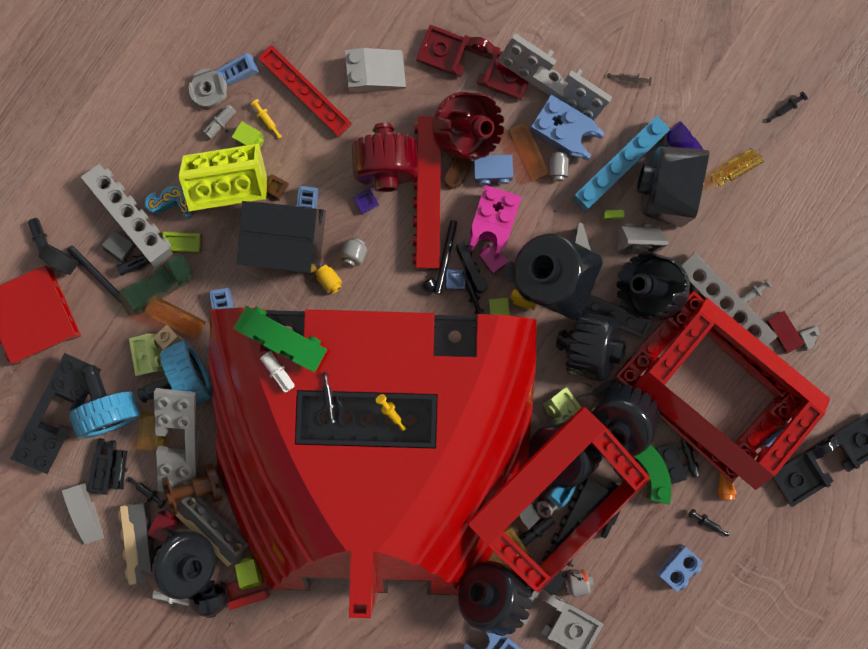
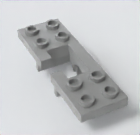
M515 33L497 62L549 96L553 95L594 121L611 101L612 96L581 77V69H578L576 73L571 70L563 81V78H561L557 71L551 70L557 61L551 57L554 51L550 49L548 54H546ZM549 75L555 77L556 82L552 81Z
M156 388L154 391L156 436H166L168 428L185 429V450L158 446L156 450L158 491L164 492L161 480L163 477H168L171 489L192 483L191 479L198 477V457L200 455L202 429L199 428V422H197L196 392Z
M531 587L529 588L532 590L533 595L528 598L532 602L536 597L560 611L554 625L551 627L545 623L540 631L541 634L567 649L591 648L604 625L603 622L544 589L537 593ZM520 619V621H522L524 624H526L527 621H528V619H527V620H521V619Z

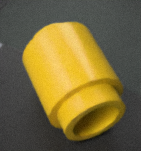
M324 265L316 271V279L327 293L332 292L334 294L342 288L341 284L343 281L331 267Z
M513 289L510 297L513 300V305L526 310H535L536 304L524 300L518 290Z

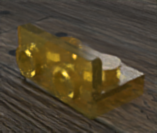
M141 411L137 449L156 452L158 446H165V436H156L155 412Z

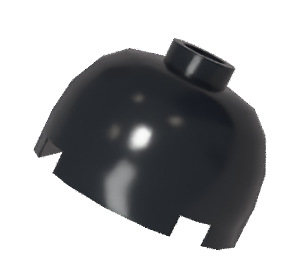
M210 580L202 591L188 598L190 608L196 615L212 618L225 608L228 601V593L224 582L220 581V584H214L215 581Z

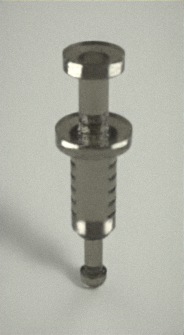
M623 73L619 75L607 74L608 78H619L618 80L633 82L635 86H638V82L648 83V86H651L652 81L651 76L649 79L639 77L640 73H637V75Z

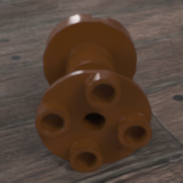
M212 463L204 465L205 475L191 479L192 483L171 489L168 477L161 478L171 516L178 514L175 500L192 495L199 498L211 494L214 502L223 500L221 488L218 485V477Z

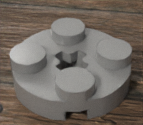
M205 68L193 75L192 83H189V94L194 102L202 107L211 108L226 99L227 84L219 72ZM206 84H209L211 86V90L209 92L204 91V89L207 88Z

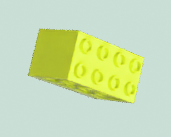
M259 144L183 156L179 180L189 211L242 203V201L266 199L267 174Z

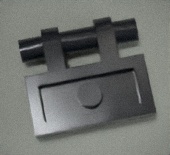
M684 439L680 440L682 448L677 449L675 442L656 447V451L667 466L671 485L688 480L685 473L687 471H691L693 478L700 476L698 462H695L692 453L694 451L693 447ZM682 454L686 456L688 462L686 465L682 464L680 458Z

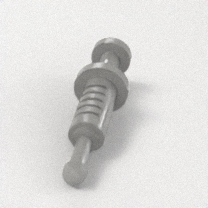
M765 279L764 284L758 288L754 285L753 290L741 297V299L748 303L756 296H762L761 291L766 287L771 288L772 285Z

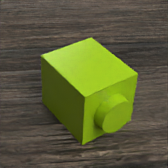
M243 121L240 122L232 136L235 142L242 146L259 144L261 148L264 143L263 134Z
M245 558L235 565L241 589L248 590L263 585L260 568L254 559Z

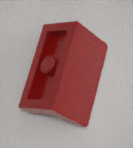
M262 573L263 585L243 590L239 587L238 581L227 584L231 599L228 602L229 610L267 599L270 596L268 584Z

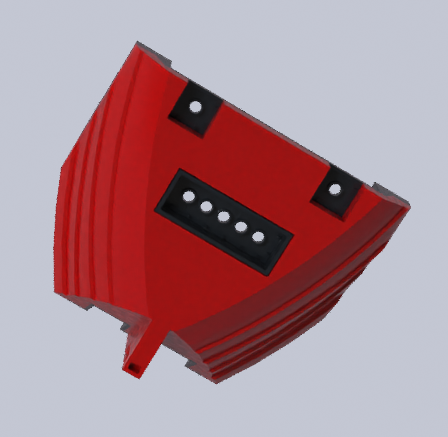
M245 307L211 309L208 364L212 382L217 469L233 514L245 541L249 544L248 548L270 589L310 591V578L346 579L349 590V618H371L378 593H388V581L427 582V595L458 596L461 582L467 572L475 565L488 561L493 553V550L472 530L467 522L529 460L533 391L536 373L537 320L491 314L456 316L421 312L305 309V311L265 310L267 311L266 316L283 326H290L293 331L306 338H309L311 335L322 341L320 345L326 348L327 351L317 370L313 372L233 329ZM452 331H458L461 334L459 342L453 343L449 340V334ZM269 351H272V354L281 366H285V372L295 384L294 388L286 393L283 392L276 380L270 377L271 373L260 360ZM323 372L328 374L327 381L331 387L333 405L337 406L332 408L334 420L337 419V422L328 424L323 423L320 419L321 414L327 411V409H322L325 406L322 390L324 386ZM384 394L387 398L386 402H392L395 405L394 410L400 416L402 425L406 427L404 431L400 429L398 424L386 425L383 418L385 415L381 412L383 406L376 402V398L379 395ZM350 412L353 415V421L350 424L342 422L341 417L343 413ZM367 412L372 413L374 416V422L370 425L365 424L362 420L363 415ZM407 414H414L417 421L415 425L408 426L405 423L404 419Z

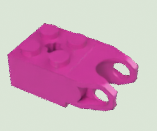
M487 185L484 186L470 230V250H473L480 240H489L495 247L494 257L499 258L500 252L507 245L522 196Z

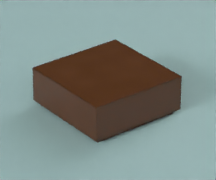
M271 174L267 181L266 193L280 200L289 183Z

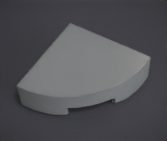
M817 326L798 333L804 342L803 347L805 351L813 348L819 335Z

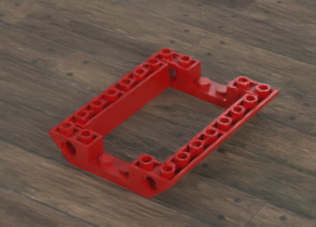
M695 291L691 292L681 311L673 317L663 320L626 360L615 377L624 385L628 384L633 387L642 376L641 374L648 369L658 355L683 330L681 327L704 300ZM711 328L706 335L775 397L734 442L754 459L758 454L755 451L779 425H785L791 417L789 415L796 407H799L803 401L799 400L716 330ZM660 411L659 417L726 479L731 483L735 481L738 475Z
M705 298L681 327L683 330L665 352L653 361L632 388H640L641 396L644 392H647L651 396V402L653 400L656 402L659 411L756 490L779 472L826 413L830 398L709 298ZM711 328L716 330L799 400L803 401L789 415L792 418L791 421L769 447L764 446L757 454L756 460L665 386Z
M582 406L467 524L533 590L539 593L649 482L650 477L607 427ZM590 444L603 455L614 468L615 473L624 481L539 566L504 530Z

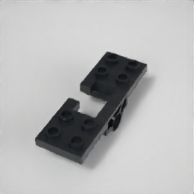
M64 353L10 457L11 460L48 474L71 428L61 425L58 429L41 420L54 395L71 402L70 411L84 404L89 392L81 370L91 366V364Z
M868 413L863 414L786 462L772 478L790 507H794L822 488L830 487V483L834 482L830 474L824 473L816 461L824 457V454L831 452L840 445L848 458L841 463L846 472L859 469L860 465L868 460Z

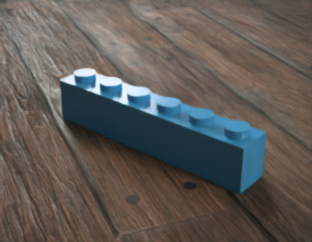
M656 116L574 195L572 200L586 212L669 132L670 128Z

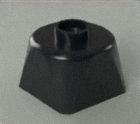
M667 146L657 148L650 164H643L637 183V193L642 194L641 211L643 215L678 227H683L695 219L699 210L709 160V150Z
M544 234L529 240L520 249L513 265V280L524 300L570 319H576L581 316L603 261L600 255L573 241L555 234Z

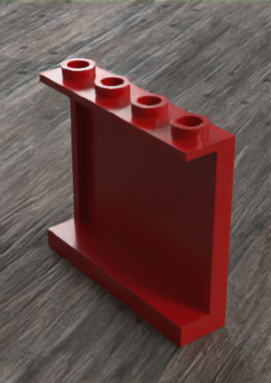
M44 265L0 285V344L3 345L6 351L4 352L5 358L11 364L19 365L22 360L69 339L81 337L51 267Z

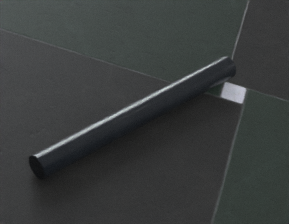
M450 220L434 290V293L439 295L442 294L457 227V221Z
M73 245L67 249L119 303L125 301L126 298Z

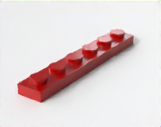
M272 45L258 57L335 135L340 137L352 125Z

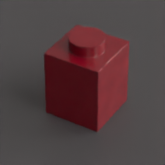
M169 510L160 511L157 513L147 534L162 542H166L170 536L162 530L168 526H177L179 518L175 517V515L171 516Z

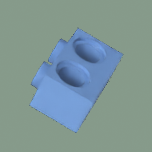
M680 544L658 569L656 574L678 592L688 585V580L692 575H696L701 570L703 562L687 547ZM690 557V565L684 566V559ZM678 572V578L675 581H671V574Z

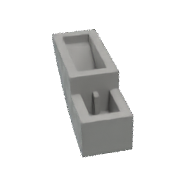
M86 483L62 490L69 514L84 544L103 539L104 535L94 501L91 502Z

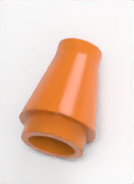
M719 473L720 478L717 490L719 500H735V495L737 494L734 483H731Z

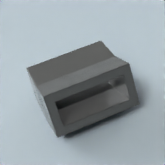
M115 230L102 244L103 250L120 263H123L136 247L134 243Z
M534 502L514 520V523L523 533L528 531L542 517L538 513Z

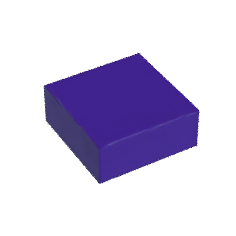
M370 188L353 197L362 214L379 206Z

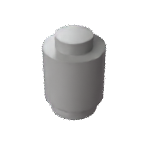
M552 153L549 159V177L553 178V181H564V178L568 177L569 159L566 153Z

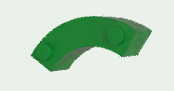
M245 306L233 329L313 372L317 370L327 351L326 348L320 345L322 341L311 335L309 338H306L267 317V311L257 306L254 309Z
M650 445L643 453L633 456L650 477L647 483L646 498L670 505L672 490L670 475L664 460L655 448Z

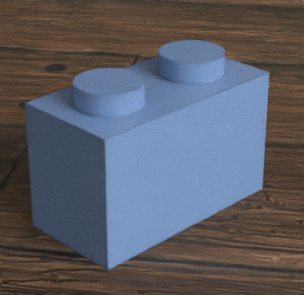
M489 155L485 158L473 160L474 183H479V185H489L490 182L509 184V181L513 180L512 155Z

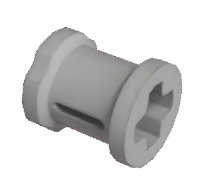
M548 498L537 503L538 513L545 518H548L552 515L553 511H557L560 508L555 504L552 505L553 502Z

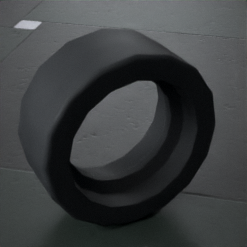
M45 244L38 255L41 260L67 275H71L78 265V261L49 244Z

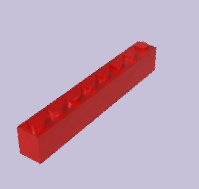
M418 116V122H415L414 133L418 134V176L414 179V190H417V197L413 198V208H417V216H413V227H417V235H413V246H417L416 254H413V265H416L417 270H439L441 148L437 144L433 133L434 116Z

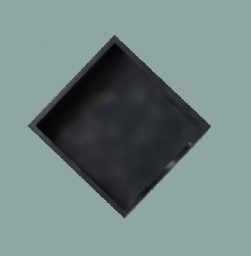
M242 201L236 265L307 273L320 269L326 210Z

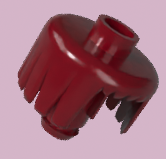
M457 92L449 95L439 104L433 118V133L437 144L444 152L454 157L471 160L487 157L489 152H493L497 148L493 144L501 142V137L497 135L504 133V127L499 125L504 122V116L497 114L501 113V108L495 105L496 101L486 94Z
M390 123L375 124L372 130L375 133L373 136L369 134L365 136L364 142L363 137H360L358 141L355 140L352 143L354 178L362 184L375 186V191L377 192L397 191L399 184L410 182L418 175L417 141L408 134L405 135V140L402 133H397L395 137V134L392 133L395 129Z

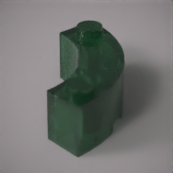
M183 254L165 261L160 268L154 271L155 274L148 281L144 278L120 291L118 298L128 316L134 313L136 315L142 314L147 310L148 306L168 296L179 287L190 283L189 279L194 273Z

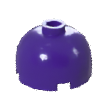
M681 121L673 125L667 134L669 147L703 150L697 139L692 136L691 132Z

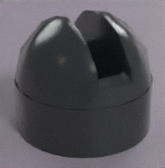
M432 277L423 282L421 287L426 293H433L436 281Z

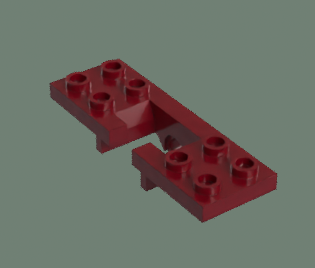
M429 25L416 58L417 62L461 78L464 67L459 65L464 50L491 60L486 75L480 73L477 80L478 85L518 100H522L528 85V81L497 62L502 54L501 48L494 46L487 39L469 37L467 35L462 37Z

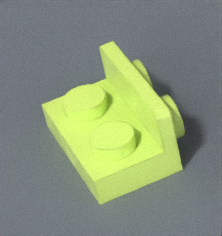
M144 334L129 338L135 376L164 371L160 359L162 348L154 339L156 334Z
M567 387L543 403L547 414L552 418L561 415H574L581 408Z

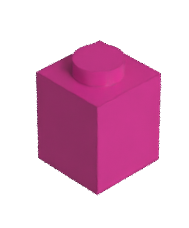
M487 244L480 250L479 258L493 275L507 265L508 260L502 252H500L499 258L494 257V244L492 246Z

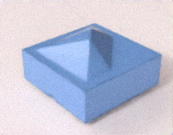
M447 269L446 289H465L463 270Z

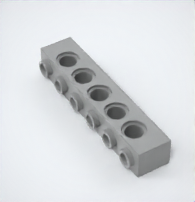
M99 163L82 175V180L155 268L173 254L169 249L172 245L165 237L163 239L160 238L158 235L160 231L155 224L152 223L150 225L146 221L149 217L142 209L137 210L135 207L137 203L132 196L129 195L127 197L123 193L125 188L119 181L115 183L112 179L114 177L108 167L104 169ZM109 184L108 188L102 189L103 185ZM116 198H121L118 203H113ZM127 212H133L130 217H124ZM144 226L142 231H136L137 227ZM150 240H156L154 245L148 246Z
M696 252L692 253L681 264L688 275L689 281L693 284L691 288L698 295L702 293L732 318L737 312L744 313V319L737 322L746 330L750 326H756L758 332L754 336L766 346L777 338L776 333ZM695 271H702L704 277L701 280H695L693 278ZM710 284L718 287L717 291L713 294L706 291L707 286ZM723 298H728L731 300V304L728 307H722L720 301Z

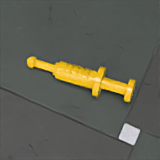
M254 100L250 105L254 106L259 112L257 117H261L269 130H273L277 138L280 139L281 134L275 129L276 125L267 114L268 110H262L258 104L259 100Z
M384 394L379 395L376 398V402L379 405L382 404L381 412L384 415H388L392 422L398 424L400 429L404 431L406 427L402 425L400 416L394 410L395 405L392 402L387 403V398Z

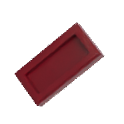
M785 311L766 321L769 327L776 333L777 340L786 354L804 344Z

